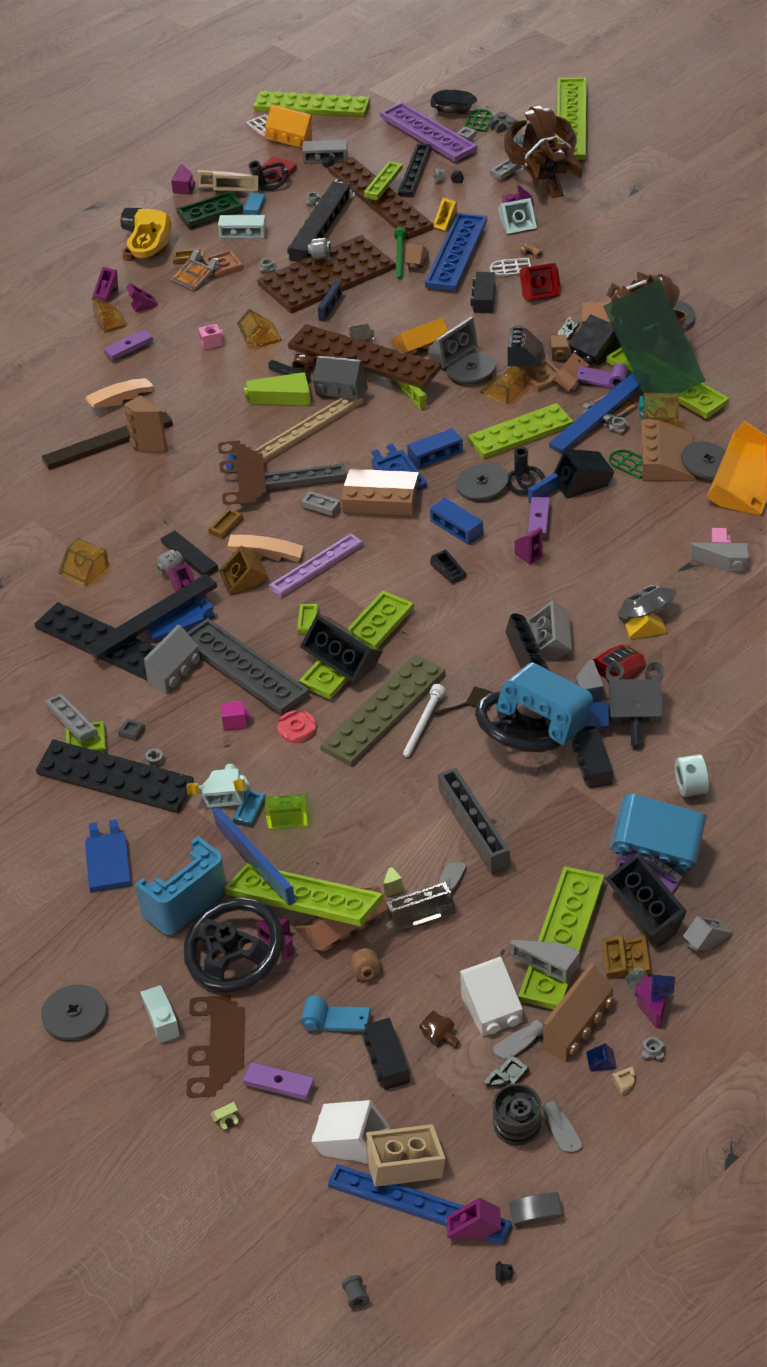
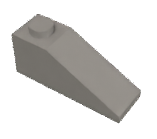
M692 542L691 559L726 571H747V543Z
M512 940L510 942L511 957L564 983L569 981L580 966V952L562 943Z

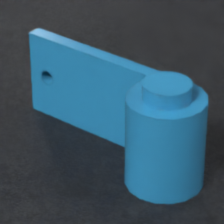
M309 996L305 1000L301 1025L308 1031H365L364 1024L369 1022L371 1008L328 1007L327 1002L323 998Z

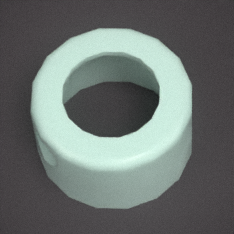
M702 755L678 757L675 761V775L680 794L683 797L707 794L709 780Z

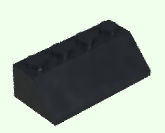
M513 326V328H510L507 347L508 366H541L543 343L527 328H523V326Z
M316 614L300 648L354 683L375 668L383 651L330 617Z
M639 853L605 878L659 947L677 934L687 911Z

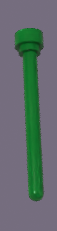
M397 227L394 230V237L397 240L396 277L399 279L403 276V240L406 238V229L403 227Z

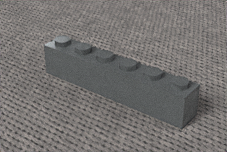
M457 768L438 774L439 792L490 872L494 873L509 867V848Z

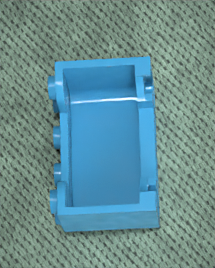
M529 663L504 682L496 710L505 715H511L516 711L518 703L551 720L548 731L550 737L554 741L565 745L585 727L593 704V697L586 689L535 663Z
M626 794L619 802L609 850H613L615 854L620 856H626V853H631L633 850L638 851L641 856L650 857L652 855L659 857L658 859L662 862H671L675 871L689 872L697 862L707 816L697 811L640 795Z
M199 836L190 842L193 851L189 854L190 859L193 861L167 882L156 878L155 882L150 883L142 878L135 884L142 917L164 934H175L225 895L224 887L226 886L222 856L219 851Z

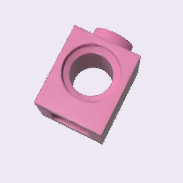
M217 324L198 328L200 342L204 350L223 346V330H219Z

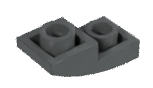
M558 1192L537 1194L509 1201L512 1221L516 1227L536 1220L542 1223L563 1216Z

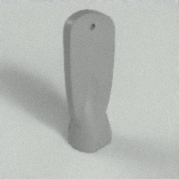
M452 862L445 866L438 883V888L434 892L436 900L448 901L450 892L457 886L466 870V864Z
M535 1019L528 1027L514 1032L493 1047L494 1054L503 1060H507L510 1055L517 1056L536 1037L543 1035V1025L538 1019Z
M553 1100L544 1104L542 1110L548 1117L551 1132L559 1148L567 1153L580 1151L582 1143L570 1121L560 1111L558 1102Z

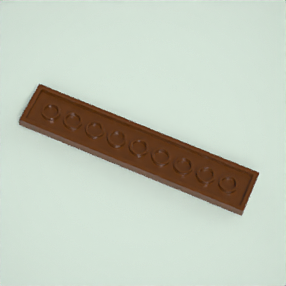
M354 157L328 167L329 173L336 179L338 178L340 182L350 184V190L395 229L397 227L405 228L407 239L433 229L431 221L390 187L385 190L378 200L364 197V191L376 176Z
M305 324L288 343L289 349L315 357L327 356L362 360L365 372L423 389L426 388L442 368L441 363L308 324Z

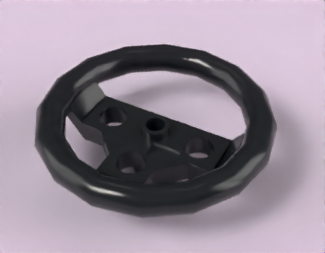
M501 691L489 693L478 701L475 710L478 725L491 739L519 751L538 753L554 750L562 745L552 738L527 740V738L548 737L549 726L545 724L543 718L533 719L521 714L518 709L511 715H505L497 711L500 721L491 722L487 712L492 705L498 703Z
M237 897L220 901L203 911L190 926L184 942V963L192 978L208 990L223 993L245 990L264 979L277 964L284 945L282 924L275 912L259 900ZM237 910L254 912L264 919L270 929V945L260 938L237 930L231 923L222 924L214 921V919L224 913ZM216 929L213 936H208L210 930ZM199 940L206 942L209 950L204 960V971L197 960V944ZM252 943L250 949L243 950L245 944ZM224 954L220 961H215L217 955ZM246 958L258 965L254 970L242 977L224 979V972L231 962Z

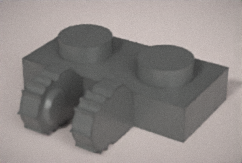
M502 111L492 116L488 126L491 129L495 128V131L499 133L504 130L507 131L518 120Z

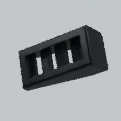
M446 549L431 556L430 564L451 583L467 576V573Z

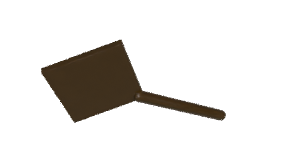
M474 686L466 702L435 711L434 715L468 705L476 707L478 701L493 692Z

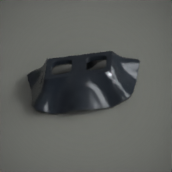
M441 90L432 95L430 105L436 108L438 112L465 114L472 104L478 100L472 93L467 91ZM443 106H450V108L445 109Z

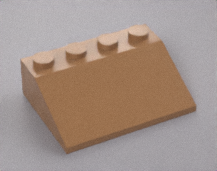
M641 420L642 480H695V474L684 466L681 458L683 449L688 444L693 443V434L661 420Z
M350 469L344 483L341 499L343 513L413 516L419 472Z

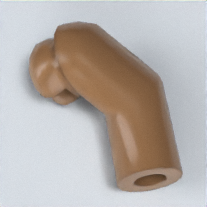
M523 243V246L520 247L524 254L530 251L537 258L543 255V252L532 244Z

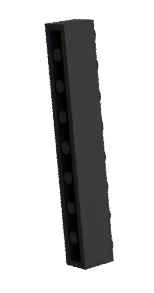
M333 181L327 188L319 203L316 204L315 209L311 211L310 216L305 220L304 225L293 238L292 243L288 245L287 253L289 254L290 261L299 262L312 256L308 253V244H311L312 239L324 238L350 198V184Z

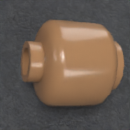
M363 948L357 950L352 955L351 965L353 973L358 979L370 980L378 975L380 963L374 950Z

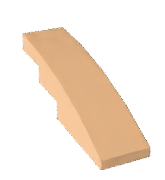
M146 378L129 380L100 389L86 396V400L93 408L121 406L125 399H134L138 397L139 393L153 392L154 385Z
M230 535L227 549L234 552L240 546L256 552L260 560L264 556L276 561H280L281 557L299 562L303 546L255 535Z

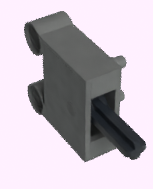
M617 662L609 664L606 670V681L609 683L610 723H630L631 746L635 748L643 746L642 723L662 722L661 681L664 669L658 662H651L647 665L645 679L623 680L624 668ZM616 671L620 675L614 677L610 673ZM657 671L659 675L652 676L649 672Z

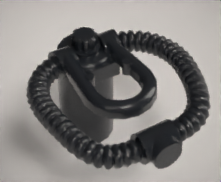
M256 160L249 163L251 175L258 176V185L262 189L268 191L276 190L287 180L288 167H285L282 162L267 164L264 167H261L260 162ZM280 166L283 175L282 180L274 186H266V184L277 182L280 178V174L278 171L275 170L264 173L263 171L269 168ZM271 174L277 175L275 179L267 181L265 179L266 176L269 177Z
M525 447L515 449L514 469L508 473L509 482L507 486L512 492L519 495L528 494V488L535 485V478L530 471L536 472L541 480L546 478L539 468L528 465V450ZM527 474L528 479H531L532 482L528 485L523 484L520 478L521 475ZM512 476L516 477L518 485L524 488L523 490L513 486L511 482Z

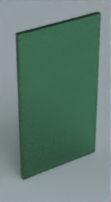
M655 280L603 306L645 399H660L661 403L706 381L660 280Z

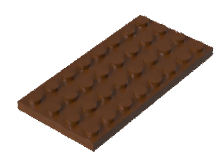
M360 235L331 247V254L327 258L314 259L312 256L265 275L257 279V282L262 289L288 312L293 313L323 300L335 281H341L342 291L395 269L396 263Z

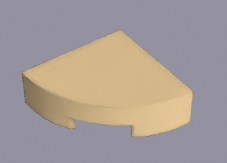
M633 1066L612 1074V1080L622 1096L627 1094L634 1085L635 1071Z

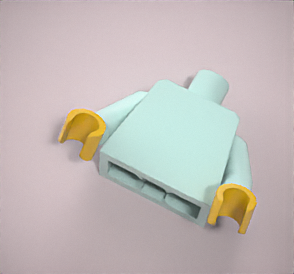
M227 764L224 770L212 771L209 778L202 785L198 783L187 784V794L202 795L207 808L243 805L244 792L251 789L247 778L241 775L239 769L233 764Z

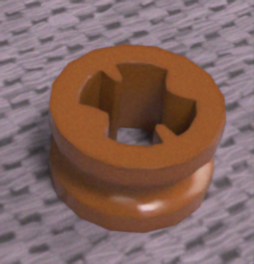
M128 247L122 250L124 260L133 261L137 258L131 254Z

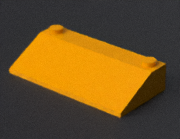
M745 420L732 435L706 498L720 507L759 516L762 514L767 502V435Z

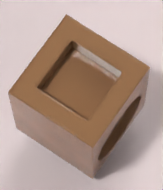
M567 335L550 336L552 361L568 360Z

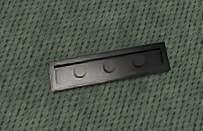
M174 530L161 538L163 545L169 550L178 551L182 555L184 562L188 563L200 575H210L218 570V564Z

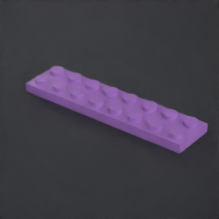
M400 102L380 112L381 118L424 144H430L431 148L454 162L477 151V145L404 102Z

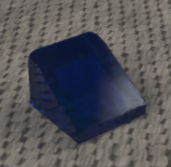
M653 975L651 1001L674 993V976Z
M606 1043L586 1052L591 1072L617 1068L614 1051Z

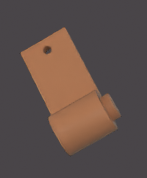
M573 353L553 380L568 392L570 389L574 391L579 385L577 381L579 378L576 376L578 367L587 368L589 364Z

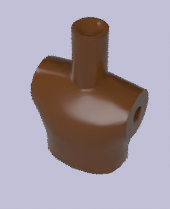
M296 354L292 367L301 371H307L308 368L315 367L317 359L308 354Z
M434 1010L419 1026L426 1034L428 1040L434 1045L445 1039L455 1048L460 1042L450 1033L455 1026L454 1022L449 1017L441 1016Z

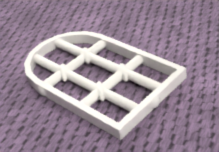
M266 114L246 122L248 126L260 135L266 136L263 133L265 128L262 126L266 125L267 121L263 119L268 118Z
M529 258L495 261L490 265V272H495V276L498 277L519 276L521 268L518 266L529 265L530 267ZM516 266L515 269H505L506 267ZM503 267L502 270H492V268Z

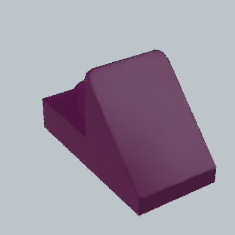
M518 184L517 194L502 195V203L531 198L532 206H534L532 195Z
M102 267L92 296L109 301L112 289H119L118 274L115 269Z
M131 283L126 287L129 297L133 299L131 306L135 312L158 305L153 295Z
M279 919L282 924L284 944L281 954L289 958L293 954V941L288 936L291 931L288 919ZM259 920L256 923L258 937L270 945V929L264 920Z

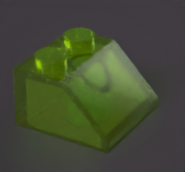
M307 793L266 796L265 814L267 828L308 826Z

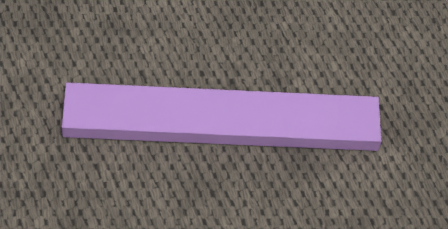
M352 533L269 584V589L280 598L286 596L363 547V541Z

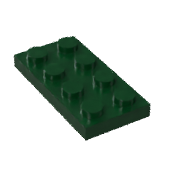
M232 191L176 208L177 214L189 228L220 218V215H229L244 209L243 204Z

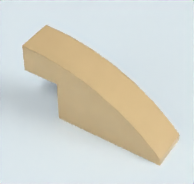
M198 170L197 186L213 187V190L258 191V176Z

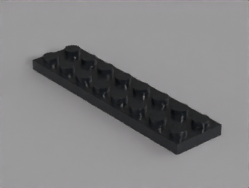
M57 602L34 623L37 630L86 653H89L86 648L87 645L115 629L60 602ZM135 637L101 658V660L148 681L144 658L156 646Z
M52 739L36 768L37 774L176 813H179L188 795L187 784L194 783L192 776Z

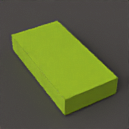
M300 604L297 634H307L316 614L319 612L318 604Z

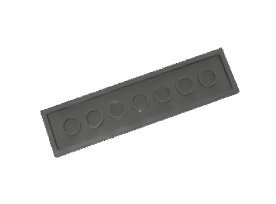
M209 618L187 632L198 645L200 657L282 715L309 695L308 688Z

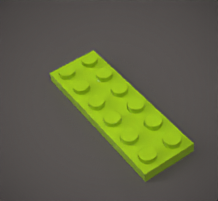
M555 403L467 435V438L479 455L486 459L563 431L574 421Z

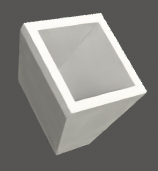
M501 957L460 971L461 998L482 1037L495 1034L500 1030L514 1027L523 1022L522 1006Z
M371 1100L323 1104L311 1143L322 1156L368 1164L366 1132L390 1130L391 1126Z

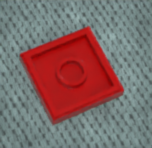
M274 156L262 165L264 167L267 164L282 162L285 167H288L289 173L287 177L297 169V163ZM280 166L263 171L264 173L272 170L278 171L280 178L277 182H280L283 178ZM271 174L269 175V177L266 176L265 178L272 180L275 179L277 175Z

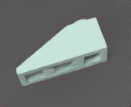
M161 985L141 991V997L158 1042L162 1043L180 1037L177 1020Z

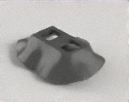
M649 585L624 599L623 605L617 614L627 620L628 618L643 617L659 611L674 599L676 589Z

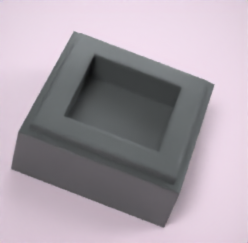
M127 719L118 731L120 737L136 741L144 731L145 725L144 723Z

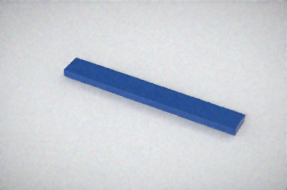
M636 369L549 442V447L563 454L564 449L571 448L604 420L603 416L605 414H611L650 380V375Z
M221 808L213 809L212 812L216 826L289 906L296 903L292 885Z
M339 1164L336 1165L328 1181L329 1188L446 1227L447 1216L464 1207V1205L400 1184L375 1187L371 1175ZM501 1218V1229L483 1239L504 1245L511 1229L512 1221Z

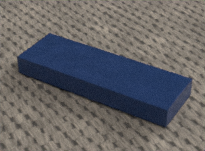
M341 281L334 282L317 307L319 321H325L342 296Z

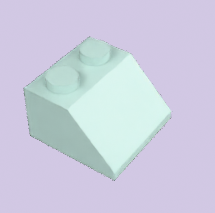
M531 198L501 203L498 207L501 224L507 234L537 229Z

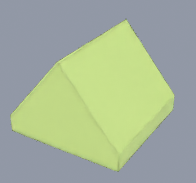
M390 867L383 882L384 895L386 897L403 891L402 877Z

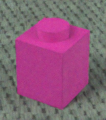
M244 701L221 703L224 730L247 728L246 720H250L249 708H245Z

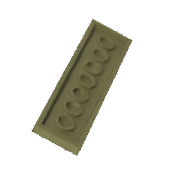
M414 654L320 745L321 751L352 767L434 684L438 683L445 676V669Z

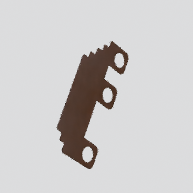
M240 440L220 442L218 444L220 454L236 452V460L220 462V472H238L239 491L227 492L222 495L223 504L255 502L257 497H261V493L267 492L263 454H258L256 450L252 451L251 447H246V444H240ZM224 444L232 445V449L229 451H223L221 447ZM226 463H232L234 465V468L231 470H225L223 469V465ZM228 495H235L237 497L233 502H228L225 498Z
M230 995L194 997L190 1000L189 1013L192 1016L211 1015L209 1046H193L188 1049L189 1065H209V1077L188 1079L186 1089L188 1097L215 1096L216 1090L222 1089L223 1083L229 1082L230 1076L236 1075L237 1069L244 1068L245 1008L238 1007L236 1001L232 1002ZM197 1001H205L207 1003L206 1010L202 1012L195 1011L193 1006ZM196 1050H203L206 1053V1057L202 1061H194L192 1053ZM200 1081L204 1083L205 1089L201 1093H193L191 1085L194 1082Z

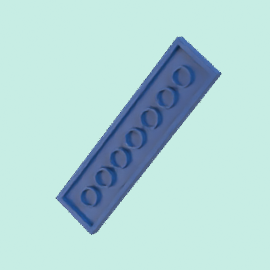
M457 213L425 281V288L456 291L487 223V216Z

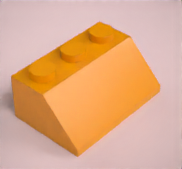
M272 105L265 125L266 139L303 148V141H312V115Z
M442 317L402 332L390 341L398 351L413 355L418 352L417 349L423 348V350L430 348L436 339L448 332V328Z

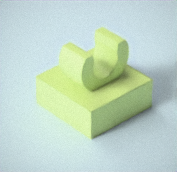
M234 1102L211 1113L214 1122L220 1120V1127L223 1130L227 1129L225 1124L227 1118H230L234 1125L238 1123V1118L233 1114L238 1110Z

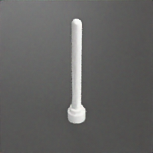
M440 684L432 686L429 692L430 700L403 752L405 757L411 755L437 702L444 698L447 692L444 686Z

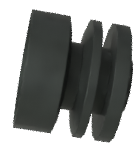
M520 1083L509 1084L495 1094L493 1100V1125L495 1133L502 1141L515 1146L525 1145L533 1141L539 1134L541 1128V1100L537 1092L528 1085ZM517 1098H524L531 1104V1116L524 1122L515 1121L510 1114L511 1103ZM518 1107V1113H523V1107Z

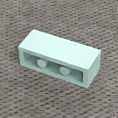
M220 215L218 222L219 239L265 238V215Z

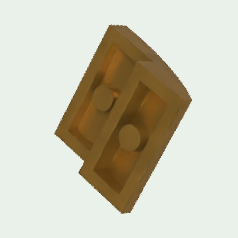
M623 935L602 940L605 974L607 977L628 978L652 975L646 935L624 940Z

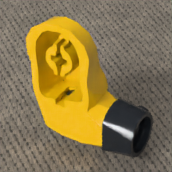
M124 208L121 213L120 223L122 229L132 233L127 240V247L132 255L147 259L168 244L172 223L167 213L154 209Z

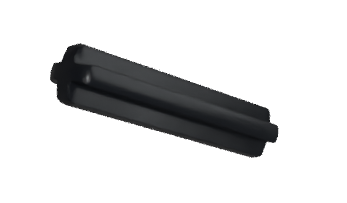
M271 360L268 363L269 369L284 375L304 372L275 360ZM305 372L308 383L311 380V375Z

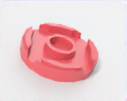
M299 710L285 713L280 717L277 724L279 736L291 743L307 741L316 732L314 717L308 712L303 711L304 713Z

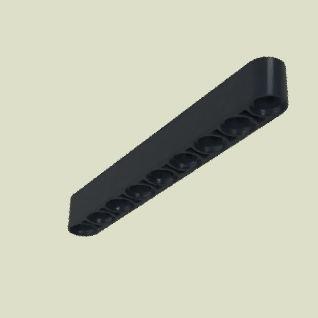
M518 613L511 614L505 632L521 669L529 663H535L549 670L527 619ZM542 716L545 724L550 726L551 720Z

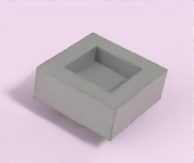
M464 126L457 134L471 141L477 136V131Z

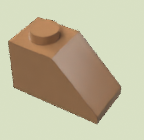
M407 244L405 263L414 269H418V266L423 267L429 251L423 245Z

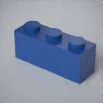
M453 428L408 444V458L417 469L462 453L463 440Z
M443 498L430 507V521L464 543L470 545L484 535L483 521L454 502Z

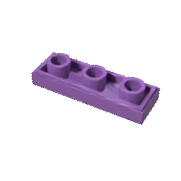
M143 329L103 348L104 353L110 359L117 360L121 356L132 353L134 350L151 343L153 336Z
M532 497L528 532L541 527L543 529V538H546L549 498Z
M252 1062L243 1079L244 1085L303 1100L308 1099L315 1083L313 1077Z

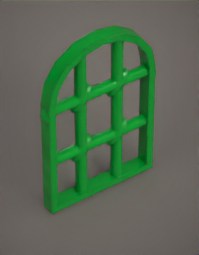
M476 109L469 114L464 126L467 127L469 123L472 125L468 128L486 132L489 122L492 120V112L487 109ZM485 112L484 116H479V113ZM471 117L475 118L473 122L469 121ZM477 118H482L481 122H476ZM485 118L489 119L488 123H484ZM474 124H479L478 128H474L473 126Z
M626 449L615 450L609 455V463L613 467L638 479L642 477V471L636 468L638 465L642 466L641 455ZM619 452H626V453H629V454L626 456V455L621 454V453H619ZM617 454L623 457V459L620 461L612 457V455ZM631 455L636 456V457L640 458L641 460L638 462V461L632 459L630 456H631ZM611 459L614 460V461H616L618 464H617V465L614 464V463L611 461ZM628 459L634 462L635 465H628L624 461ZM622 464V465L628 467L629 470H626V469L620 467V465ZM632 470H635V471L641 473V475L638 476V475L632 473L631 471H632Z

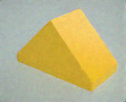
M442 198L433 223L434 228L447 231L451 227L457 215L456 201Z
M654 613L632 618L625 624L630 640L667 633L662 618Z

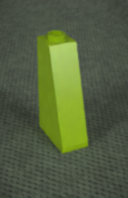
M305 372L246 381L247 388H244L245 398L249 399V404L311 405Z

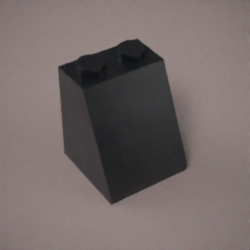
M590 314L568 345L572 354H577L590 364L600 365L607 359L608 355L621 348L624 343L619 339L620 332L616 325Z
M564 449L554 473L558 475V487L566 498H571L607 487L614 471L598 451Z

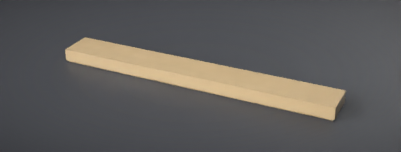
M340 398L255 450L258 454H263V462L266 463L363 404V398Z

